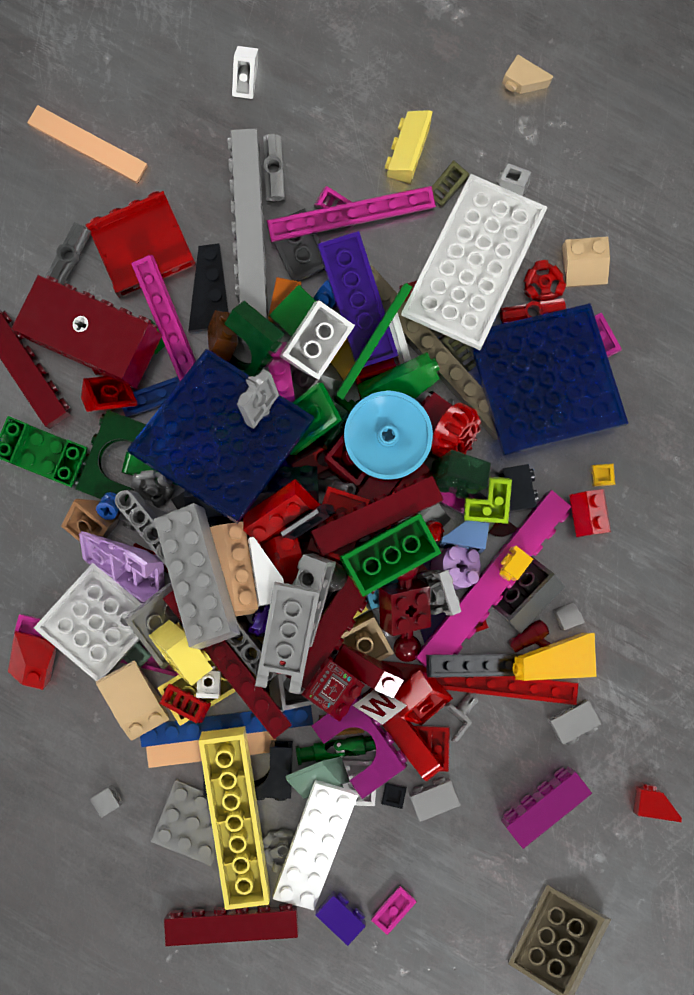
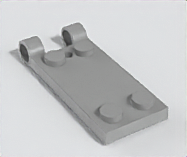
M274 582L255 686L266 688L269 672L291 675L289 693L300 694L320 590ZM280 661H285L286 664H285V665H281L279 662H280Z

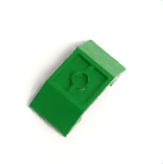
M7 416L0 433V459L72 488L88 448Z

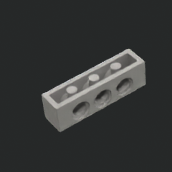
M314 553L303 554L298 563L299 571L297 578L292 584L320 590L309 647H312L336 565L335 561ZM311 574H312L313 577H314V582H313V584H312L311 581H310V575H311Z

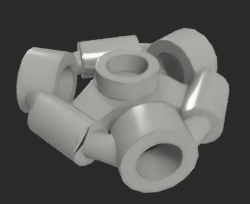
M155 470L141 471V474H134L131 487L135 488V491L144 500L152 501L156 507L164 505L167 499L172 497L175 488L172 484L173 476L168 471L157 473ZM141 479L146 480L144 487L139 486Z
M279 828V831L270 830L263 838L266 864L271 867V871L274 873H281L284 863L273 861L275 858L286 859L290 848L289 841L295 835L292 830ZM277 836L279 843L273 849L269 848L268 846Z

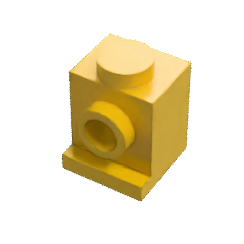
M517 546L511 547L509 551L512 554L508 553L501 561L503 566L499 574L507 581L518 580L533 560L532 557Z

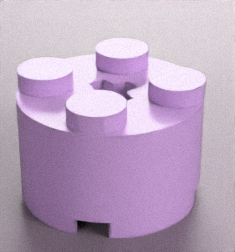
M454 545L441 550V554L432 559L430 570H448L453 578L454 590H460L470 587L479 581L481 573L480 556L474 549Z

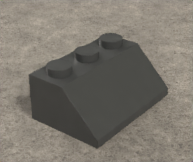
M532 557V562L521 577L516 580L514 585L502 592V600L496 606H491L519 633H522L565 588L556 574L534 557Z

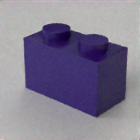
M333 891L317 908L315 916L348 946L366 927L365 916L359 909L355 908L353 910L348 905L349 900L342 893L336 894Z

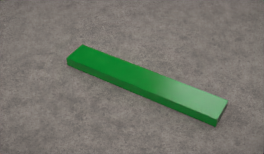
M404 283L338 389L336 396L343 400L411 291V285Z

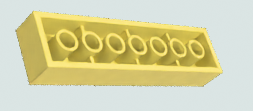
M246 726L201 732L199 746L225 910L268 905L271 891Z

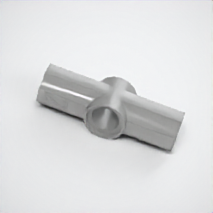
M268 134L263 136L266 200L274 202L285 199L281 135ZM271 165L279 166L276 171H270L268 168Z

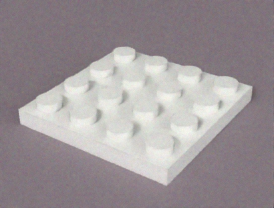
M92 563L37 623L34 629L91 678L98 681L109 675L139 641L123 618L142 603Z

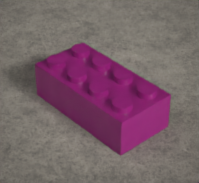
M562 767L554 773L555 777L548 782L546 780L537 787L538 791L532 796L530 794L526 795L520 801L521 805L516 809L510 808L503 814L502 823L522 849L592 794L579 775L570 767L566 769Z

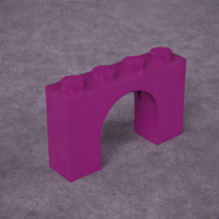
M361 695L355 699L348 713L340 722L327 714L311 726L323 744L344 729L351 727L361 728L372 736L376 745L374 761L350 780L355 790L363 799L404 770L408 765L406 764V756L401 750H396L393 745L394 740L388 732L384 733L380 727L381 723L353 706L363 698Z

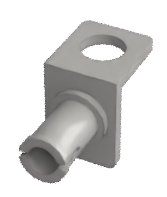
M468 692L457 707L450 703L445 705L449 712L464 723L451 739L452 742H457L473 723L468 719L467 714L478 700L476 697L472 698L473 695Z

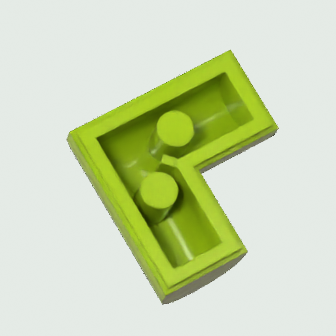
M490 477L488 499L465 498L464 520L508 524L512 479Z

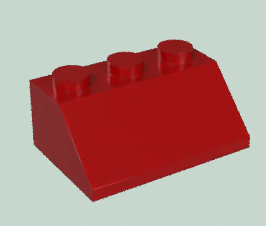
M295 479L245 513L243 531L250 537H254L259 544H264L274 537L281 536L283 529L320 506V504Z

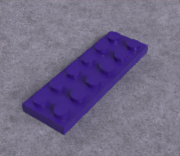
M359 231L317 244L339 315L355 325L347 337L354 362L358 359L385 315ZM389 326L364 367L399 356Z

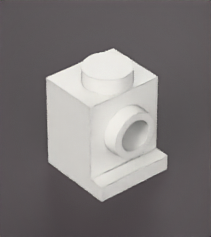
M211 666L213 669L197 681L196 698H220L221 672L216 671V666ZM206 678L212 679L211 686L205 685L204 681Z

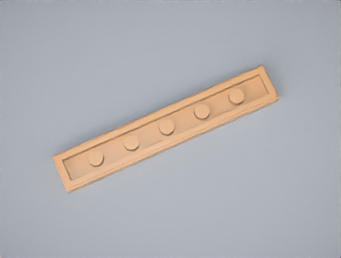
M37 105L27 122L29 126L137 184L148 167L147 163L39 105Z
M268 731L247 734L250 755L270 753L271 740H277V738L273 739ZM199 740L146 747L148 768L202 761Z

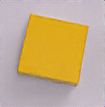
M614 463L591 465L593 487L615 485Z

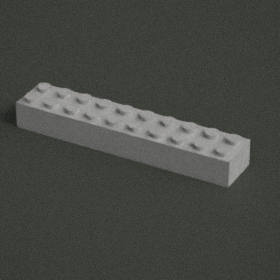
M257 128L231 130V137L228 138V150L230 151L229 171L231 172V178H233L230 179V192H232V199H235L231 200V212L233 213V219H236V221H232V233L234 234V240H237V242H233V253L235 260L238 261V263H234V274L236 281H239V284H235V294L238 302L246 301L268 319L259 138ZM238 336L240 344H243L245 350H249L245 341Z

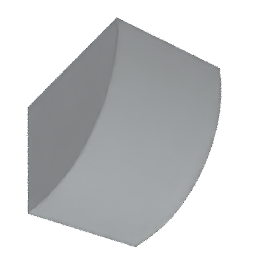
M574 602L553 609L560 630H567L585 623Z
M113 785L90 798L100 817L109 814L123 804Z

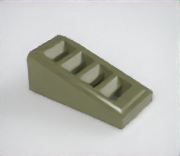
M454 160L432 185L434 200L442 207L470 176ZM454 170L461 175L460 179L452 173ZM448 176L456 182L454 186L446 180ZM442 183L446 184L450 188V191L447 192L440 185ZM436 189L445 195L443 199L434 192Z
M443 335L439 338L442 344L468 372L482 362L471 346L462 343L463 345L454 351L453 348L461 343L460 341L454 340L449 344L448 340L451 337ZM467 349L468 352L459 358L458 355ZM470 356H472L473 360H471L469 363H467L466 365L462 363Z

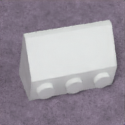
M318 300L313 304L279 356L297 369L319 380L355 325Z

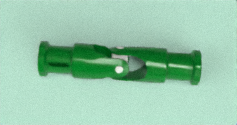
M358 735L346 739L330 740L324 744L323 742H317L307 747L300 748L295 746L298 766H300L302 763L310 761L318 763L337 757L344 758L345 756L364 755L366 752L375 751L376 745L372 736L364 737L363 735ZM334 746L335 754L328 753L327 749Z

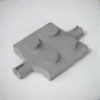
M265 369L255 377H248L246 382L249 388L241 394L237 403L246 425L253 429L261 419L265 422L270 421L272 418L270 408L279 396L271 373Z

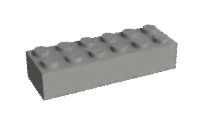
M193 503L155 518V526L188 646L200 650L240 635L205 509Z

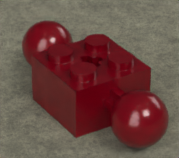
M419 566L398 577V583L378 588L380 628L391 636L400 635L394 643L393 650L396 657L403 662L414 661L417 654L421 652L420 641L413 636V631L431 627L430 586L417 578L412 579L417 574Z

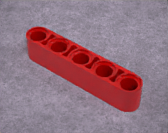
M370 688V689H369L368 691H366L362 696L365 697L367 694H369L370 692H372L374 689ZM397 713L382 725L425 781L431 779L444 768L439 758L410 721L400 718Z

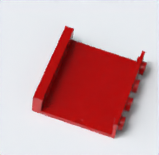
M164 191L152 192L148 195V198L141 201L134 200L127 207L113 209L108 215L92 218L90 223L85 224L87 229L91 231V236L112 281L113 289L119 298L141 289L131 263L148 255H153L162 279L196 265Z

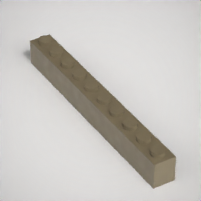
M371 265L370 267L386 313L397 292ZM404 301L398 310V315L406 342L419 356L428 352L430 359H436L440 370L436 371L439 379L461 403L477 411L481 425L496 441L514 422L428 327L401 315L406 305Z

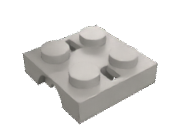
M424 570L416 574L419 580L430 586L431 615L445 612L446 615L453 616L461 612L460 601L453 587V578L448 570Z

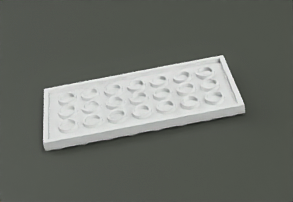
M470 174L401 315L481 350L543 219L547 206Z

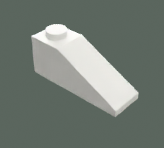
M250 537L248 545L258 607L270 605L274 582L284 583V581L256 539Z

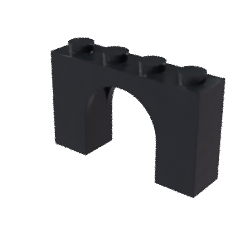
M271 740L270 768L262 778L254 781L257 800L274 798L277 801L291 799L292 786L285 776L292 773L293 741ZM203 775V797H207L205 778Z

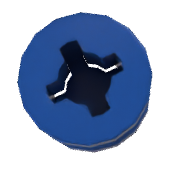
M112 492L104 494L96 506L99 516L107 520H112L117 516L119 511L115 504L117 494Z

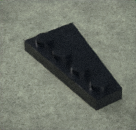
M219 243L198 246L188 328L189 333L206 331L215 310L229 312Z

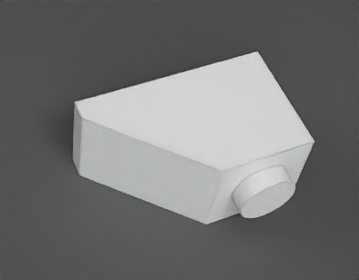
M237 46L233 62L232 96L253 99L258 66L257 48Z

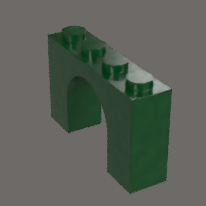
M243 301L232 309L225 325L248 345L251 352V363L240 361L235 356H232L230 362L210 358L208 353L201 368L209 375L218 368H232L246 382L248 377L259 375L263 368H266L272 362L273 357L271 355L276 353L282 345L280 341L285 333L246 301ZM246 382V384L244 385L246 391H247L248 388H249L247 382Z
M107 410L106 414L103 413L99 420L100 429L98 434L95 433L92 437L90 454L87 453L84 457L83 465L85 466L82 474L79 473L75 480V485H77L75 490L102 499L104 494L108 492L118 494L124 490H135L112 481L105 475L102 468V457L106 449L116 442L126 441L151 450L158 432L152 426ZM127 494L126 497H125V503L127 502V500H128V498H129V495H128V494Z

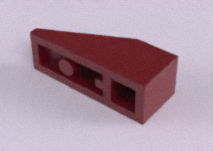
M342 644L333 662L364 684L391 698L395 697L404 681L399 669L345 644Z

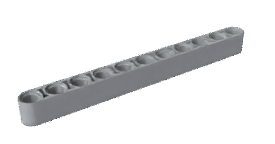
M120 491L115 497V504L166 566L159 537L155 539L152 535L153 529L156 528L154 519L158 518V516L137 491ZM127 494L131 497V504L129 506L125 503ZM140 511L145 514L144 522L139 520L138 515ZM236 616L239 630L243 634V640L240 641L236 637L227 639V642L257 677L263 644L255 637V634L248 632V626L242 618ZM250 647H253V648L256 649V651H257V657H256V658L250 656V654H249V648H250ZM271 672V675L268 676V681L277 674Z

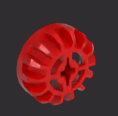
M456 403L444 413L433 434L431 448L434 455L447 462L459 461L461 458L466 457V452L472 450L471 445L474 441H477L476 435L481 431L479 427L481 420L475 409L463 403Z

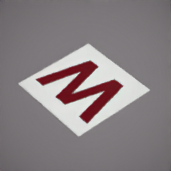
M373 690L353 706L383 725L407 705L395 698Z

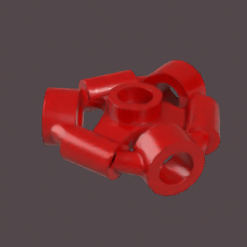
M548 260L536 261L531 269H528L523 281L525 282V289L523 291L531 301L554 300V298L563 295L567 283L564 282V274L556 265H551L548 263ZM549 269L548 274L538 275L536 273V271L539 272ZM557 280L559 282L553 293L550 290L551 284L553 281ZM534 283L541 290L540 295L531 284Z

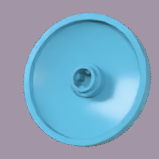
M396 391L376 392L362 399L350 412L344 430L346 450L353 463L367 475L384 480L402 478L418 469L427 458L433 440L431 421L425 409L412 397Z

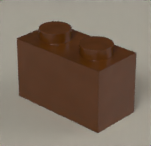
M215 310L207 328L209 357L230 362L238 344L237 334L225 325L230 315L229 312Z

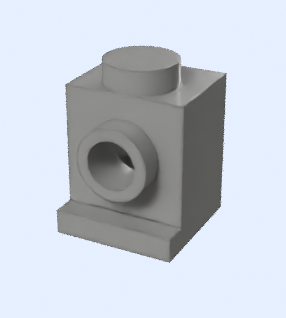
M507 164L505 170L500 171L497 183H499L500 187L524 196L529 187L531 171Z

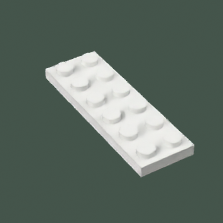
M315 780L273 891L272 899L311 910L315 909L358 797L357 791Z

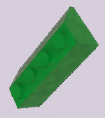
M414 514L338 557L362 597L438 556L441 554V551L422 515Z

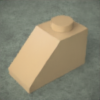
M517 55L505 73L502 83L509 91H516L522 94L548 88L553 75L522 56Z

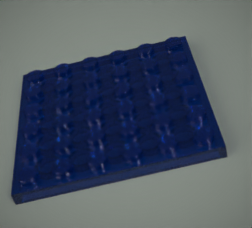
M591 303L492 326L481 350L471 347L503 456L628 424Z
M205 349L131 443L127 451L238 524L313 423L314 416L279 395L272 404L269 415L263 416L255 428H251L246 424L237 405L241 394L249 388L246 380L250 376L210 350Z

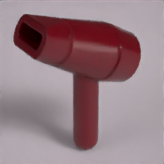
M540 619L531 623L522 633H518L508 641L515 653L535 643L540 647L552 644L544 639L549 635V629L546 623Z

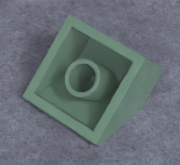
M341 757L318 762L285 776L286 780L304 799L309 798L315 780L343 787V784L350 782Z

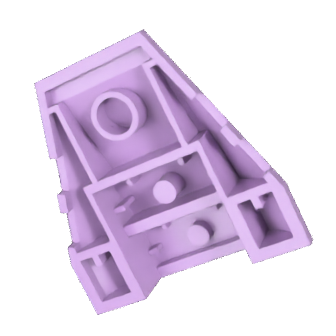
M84 531L79 533L83 560L89 565L94 563L139 602L144 603L165 586L164 563L157 555H153L144 549Z

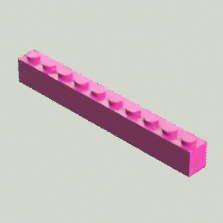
M550 490L544 494L539 503L536 504L537 507L532 509L517 530L482 571L479 581L470 586L459 600L461 612L453 616L447 615L421 647V652L415 658L424 667H426V655L458 654L463 648L462 642L466 638L469 640L476 632L474 627L478 622H484L489 616L490 612L488 610L492 605L496 606L502 600V592L514 585L516 580L507 581L499 574L503 566L501 561L508 553L512 554L509 549L517 546L530 557L532 555L536 556L543 548L542 542L546 538L549 540L556 532L555 526L559 522L563 523L570 513L567 511L571 506L554 491Z

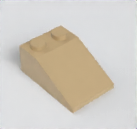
M135 660L96 681L97 687L119 725L131 741L170 720L167 708L159 704L161 697Z

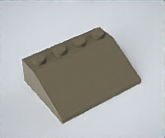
M547 885L508 964L556 995H575L611 919L590 906Z

